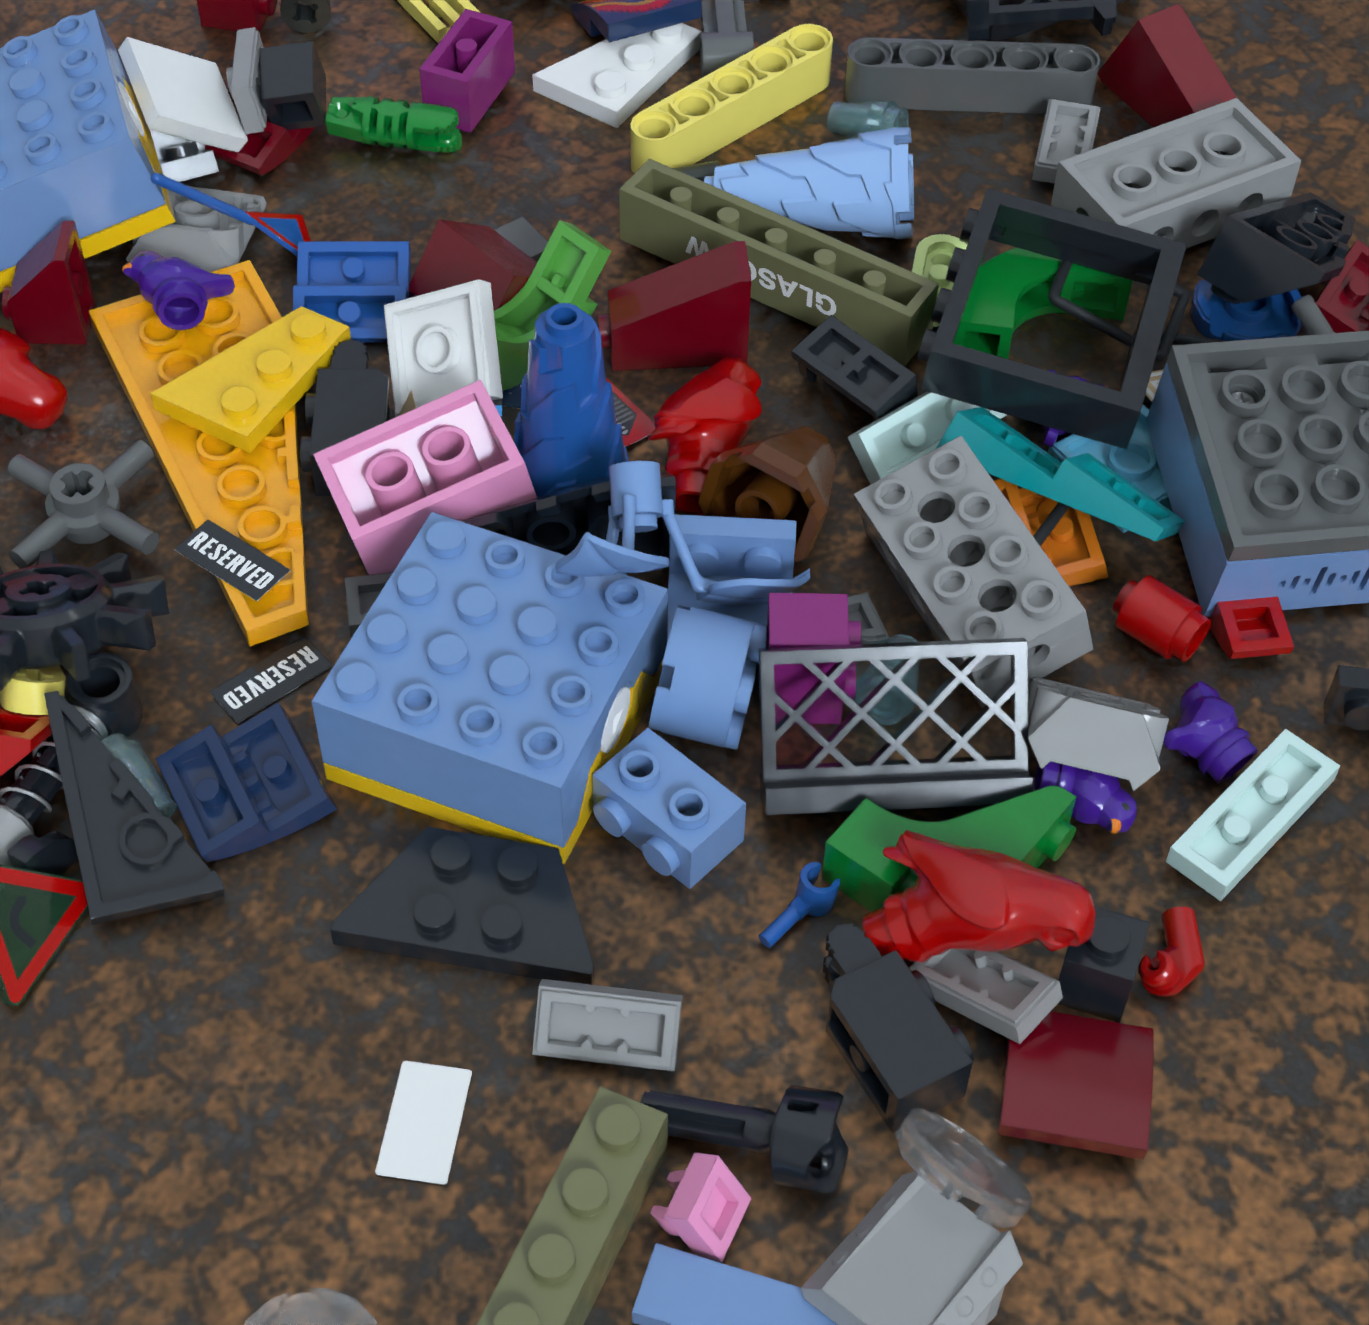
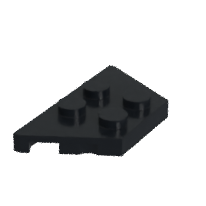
M427 826L333 921L330 929L333 944L540 980L547 979L593 985L594 982L593 961L559 849L555 847Z

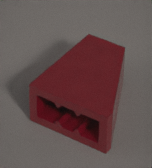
M1180 4L1138 20L1097 74L1103 84L1153 128L1237 98Z
M733 241L607 290L608 314H597V326L601 333L602 348H610L612 371L713 366L725 357L742 358L747 362L751 275L746 242Z

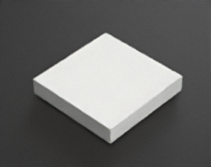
M130 37L125 39L118 52L149 130L233 152L241 150L248 139L216 63Z
M478 279L384 305L395 418L399 416L411 390L416 408L479 380L482 381L491 400L503 398L490 282Z

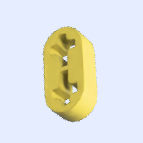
M60 666L21 669L5 688L0 691L1 706L5 710L14 713L48 715L44 693L58 691L59 695L64 697L66 677Z

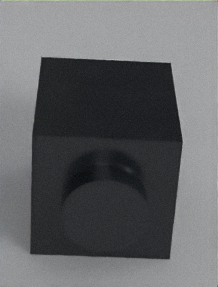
M313 41L260 48V100L269 121L287 130L326 125V74Z
M1094 906L1096 911L1095 927L1091 939L1080 946H1068L1058 979L1063 999L1058 1004L1120 1023L1135 980L1150 922Z

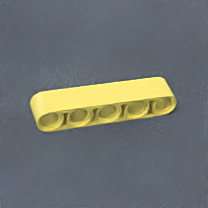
M801 24L793 27L636 114L630 123V161L632 172L635 174L649 158L670 168L693 165L828 87L830 81L833 46L832 34L826 28L815 24Z

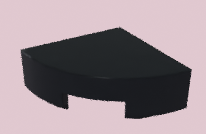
M56 830L48 832L47 835L40 838L32 834L23 837L7 852L14 870L60 878L78 859L75 841ZM20 886L23 891L39 900L48 892L46 890Z

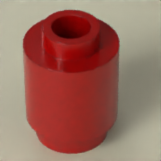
M1147 575L1139 583L1133 579L1130 580L1122 588L1113 604V611L1118 614L1116 628L1166 659L1174 656L1182 662H1186L1200 647L1211 626V619L1201 614L1202 607L1151 575Z

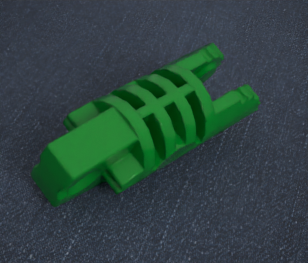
M372 96L332 97L325 117L328 134L365 144L374 145L378 142L380 146L388 147L390 144H393L395 148H404L407 145L408 149L443 153H456L462 147V135L459 129L456 128L459 125L458 111L452 107L414 101L409 105L408 101L405 100L394 102L393 99L383 98L380 101L378 97Z

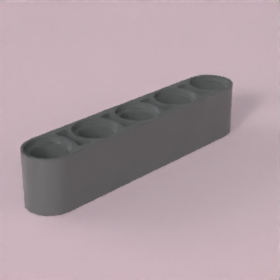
M860 38L848 46L843 93L845 99L850 104L862 108L1046 114L1049 99L1092 105L1100 57L1092 48L1079 44Z

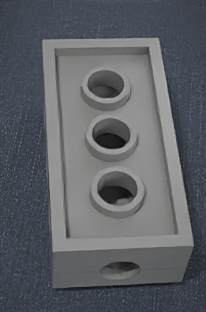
M1235 98L1059 161L1051 206L1187 244V249L1216 238L1228 215L1291 198L1301 160L1239 99Z
M962 436L955 438L854 494L867 535L937 641L1024 638L1028 641V684L1032 678H1043L1094 650L1085 608ZM1010 655L986 656L967 675L990 699L1011 679ZM950 657L949 660L959 668L968 657ZM970 690L980 707L983 708L986 704Z

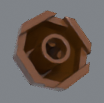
M807 426L766 437L721 453L710 465L698 504L704 516H707L711 511L712 515L717 517L795 520L796 543L794 562L804 560L814 548L828 512L837 457L828 438Z

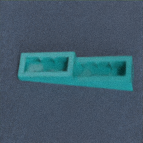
M983 407L957 411L936 447L937 449L962 436L988 474L1153 541H1159L1177 534L1185 520L1089 453L1066 458L1061 463Z

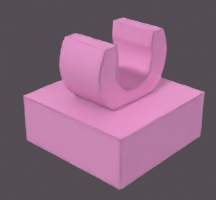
M694 1152L686 1171H673L669 1173L666 1179L675 1191L669 1206H653L650 1213L665 1232L672 1236H680L695 1255L722 1262L751 1201V1197L718 1155Z

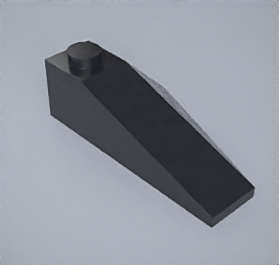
M1311 192L1228 215L1197 275L1212 284L1210 289L1216 296L1234 304L1247 303L1324 282L1339 276L1345 266L1346 260H1344V257L1349 249L1347 243L1352 236L1355 218Z
M661 472L662 499L673 500L675 514V476L670 472ZM608 475L461 522L568 555L576 548L586 532L606 540L609 524L608 506H611L610 478ZM662 517L657 518L658 528L656 530L635 533V551L667 557L670 560V534ZM619 531L617 545L622 546L621 531Z

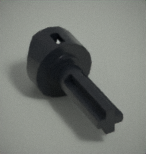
M791 1084L786 1089L776 1112L766 1108L747 1107L652 1090L644 1092L640 1103L668 1114V1136L741 1148L746 1151L763 1154L770 1153L772 1177L774 1183L778 1185L829 1193L836 1192L842 1180L849 1148L836 1123L844 1097L839 1092ZM809 1164L821 1165V1169L811 1167Z

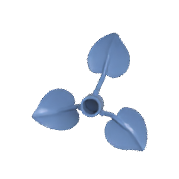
M629 461L609 466L611 506H608L609 524L606 540L586 532L576 548L557 561L555 565L556 573L582 577H601L619 573L627 575V573L649 572L668 567L669 558L634 550L635 533L656 530L658 528L657 518L662 517L691 587L697 592L696 597L698 601L725 605L763 603L768 601L769 593H790L811 578L810 568L793 579L740 578L717 582L702 577L697 570L675 518L673 500L662 499L660 464L653 461ZM619 531L622 532V546L617 545Z

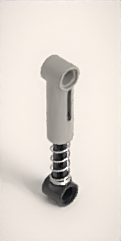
M110 653L89 655L91 678L78 682L68 673L66 687L69 697L66 700L69 704L74 705L90 723L92 731L102 743L118 742L134 733L139 728L143 719V708L134 676L127 661L120 656ZM53 734L50 735L51 737L47 742H42L32 751L33 760L29 764L21 765L15 770L16 781L12 787L0 790V867L13 869L7 854L8 850L23 837L31 834L34 835L33 823L43 811H52L49 802L59 789H64ZM0 882V890L5 883Z

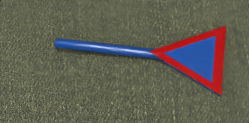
M153 173L151 175L152 183L245 224L255 225L295 256L298 255V242H311L302 214L246 212L162 174Z

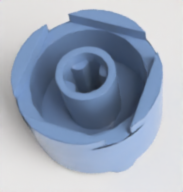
M678 605L663 658L662 672L659 685L656 688L648 728L668 735L737 750L755 680V671L759 661V648H762L767 625L692 606L690 608Z

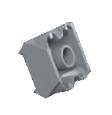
M189 186L246 212H264L267 206L263 196ZM167 190L176 222L133 239V247L126 258L127 262L130 263L138 253L153 251L163 257L184 259L207 272H213L239 263L256 226L245 224Z
M1039 677L1032 678L1028 684V740L1041 769L1051 761L1129 780L1133 791H1135L1160 771L1159 756L1169 718L1160 714L1161 710L1158 707L1141 701Z
M925 1168L903 1174L807 1280L801 1287V1291L806 1301L837 1325H987L997 1315L1005 1285L1023 1265L1010 1230L1001 1233L928 1179Z

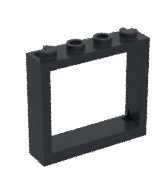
M987 188L980 210L969 208L960 236L961 242L968 243L966 250L958 247L954 249L946 275V281L954 283L952 290L941 287L931 319L932 322L940 324L936 332L926 329L917 359L928 362L921 390L1127 450L1142 409L1187 244ZM989 240L1059 260H1067L1073 264L1148 285L1119 391L954 344Z

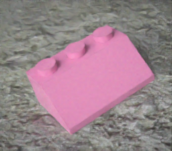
M481 380L313 454L369 575L394 572L431 512L463 521L537 498L526 464Z

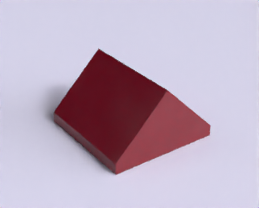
M439 219L409 284L410 297L479 279L491 283L493 310L495 311L509 302L521 290L532 274L537 262L489 226Z

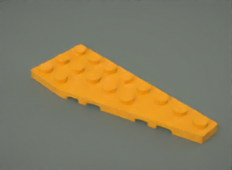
M247 260L209 272L231 275L234 279L235 288L229 295L207 300L208 304L204 318L193 328L175 330L167 327L161 322L159 316L156 315L153 305L146 301L142 294L89 310L93 329L193 532L205 521L210 520L291 570L258 601H255L215 576L251 647L309 625L296 404L256 448L249 453L154 410L150 393L282 318L251 261Z

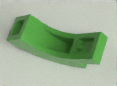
M558 221L525 285L509 302L494 311L502 391L522 383L523 376L528 369L529 340H534L535 322L540 313L553 305L570 303L591 316L598 305L588 296L612 251L572 223Z

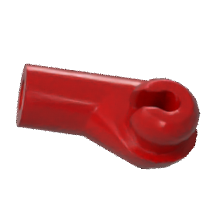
M1186 906L1173 907L1162 914L1161 920L1167 947L1163 950H1158L1157 955L1152 959L1146 954L1139 963V976L1144 988L1151 994L1161 997L1174 996L1192 982L1205 967L1196 914L1192 908Z

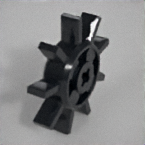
M53 550L41 551L36 566L25 567L0 575V691L5 688L21 669H40L63 665L78 682L90 679L89 655L97 652L105 645L150 651L156 646L152 617L169 614L163 576L157 575L132 580L128 554L120 552L88 568L74 564H59Z

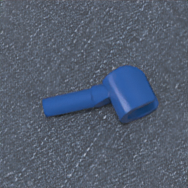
M811 862L805 865L801 870L795 898L758 935L762 944L771 948L796 922L802 920L806 915L817 917L830 913L834 907L840 879L837 878L827 888L815 887L814 884L818 879L821 863Z

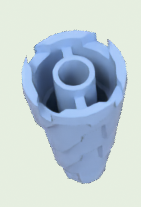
M893 127L858 133V138L824 143L818 146H811L809 149L755 155L754 160L716 166L714 168V176H705L704 182L805 226L825 231L862 232V236L913 238L914 230L912 224L900 223V221H914L913 154H908V143H912L910 127Z

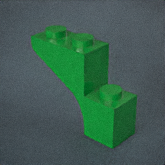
M1048 786L941 822H922L907 819L881 808L866 798L826 841L821 879L832 885L833 881L839 878L840 885L838 890L870 912L884 907L883 902L890 895L904 892L906 889L914 886L918 879L915 870L885 857L882 853L885 847L896 846L899 836L906 830L942 842L1000 852L1038 869L1047 857L1053 861L1058 860L1071 843L1076 832V827L1070 824L1076 796L1061 787Z

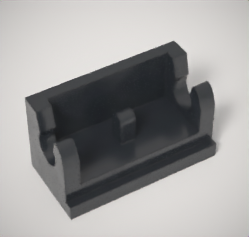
M830 315L792 350V357L798 361L799 372L810 382H815L817 376L871 414L873 421L918 397L916 374L833 315Z

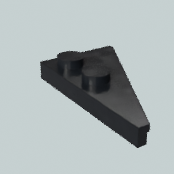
M58 691L44 693L92 925L224 896L223 882L214 870L211 871L186 842L184 834L170 818L164 816L154 804L152 796L119 758L116 759L91 729L90 723L74 705L69 704L63 695L60 696Z

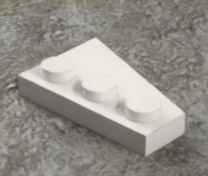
M680 23L610 43L606 39L532 74L533 91L618 128L700 50L702 31Z

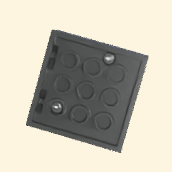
M1369 331L1173 345L1152 401L1146 423L1172 512L1185 520L1179 530V536L1199 604L1202 607V614L1206 617H1211L1217 602L1277 596L1282 610L1369 603Z

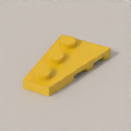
M301 306L151 392L153 408L164 415L251 453L317 381L318 369H328L331 366L332 355L335 350L334 346H337L338 342L341 343L351 339L350 328L345 324Z

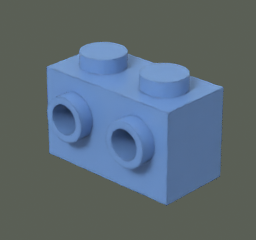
M649 728L645 729L592 775L593 812L599 824L615 837L624 836L642 851L646 861L654 870L664 876L672 875L688 889H691L744 841L746 803Z

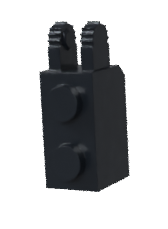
M352 339L341 343L338 342V345L334 346L335 350L332 355L331 369H318L316 393L306 394L307 428H312L311 436H302L301 467L303 472H312L316 496H332L313 454L393 419V411L389 407L388 376L378 369H368L367 346H364L363 342Z
M853 923L836 924V927L830 934L826 935L825 950L828 951V955L824 956L822 972L825 973V979L830 980L829 985L832 988L826 1032L893 1133L965 1096L974 1061L973 1052L963 1032L955 1025L948 1026L935 1007V999L929 983L918 970L910 971L896 950L882 956L871 939L865 937V931H861L860 926L856 927Z

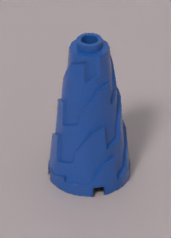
M570 303L553 305L540 313L535 322L534 340H529L528 369L522 379L521 408L515 420L514 443L526 464L537 497L608 476L609 466L629 462L627 449L623 443L622 427L616 423L612 384L606 381L601 333L589 314Z

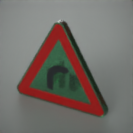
M0 864V997L5 1005L17 1006L22 1003L87 910L88 904L83 880Z

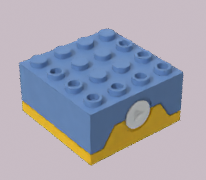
M95 9L80 16L71 15L65 17L55 26L33 35L16 37L0 48V293L3 292L5 286L12 285L17 263L62 221H75L84 259L176 222L167 189L151 181L153 173L162 174L151 131L147 126L121 57Z
M431 512L311 701L326 779L484 836L558 848L562 862L565 864L593 811L592 775L627 746L659 685L663 658L667 646L668 589L621 573L601 577L556 573V562L566 555Z

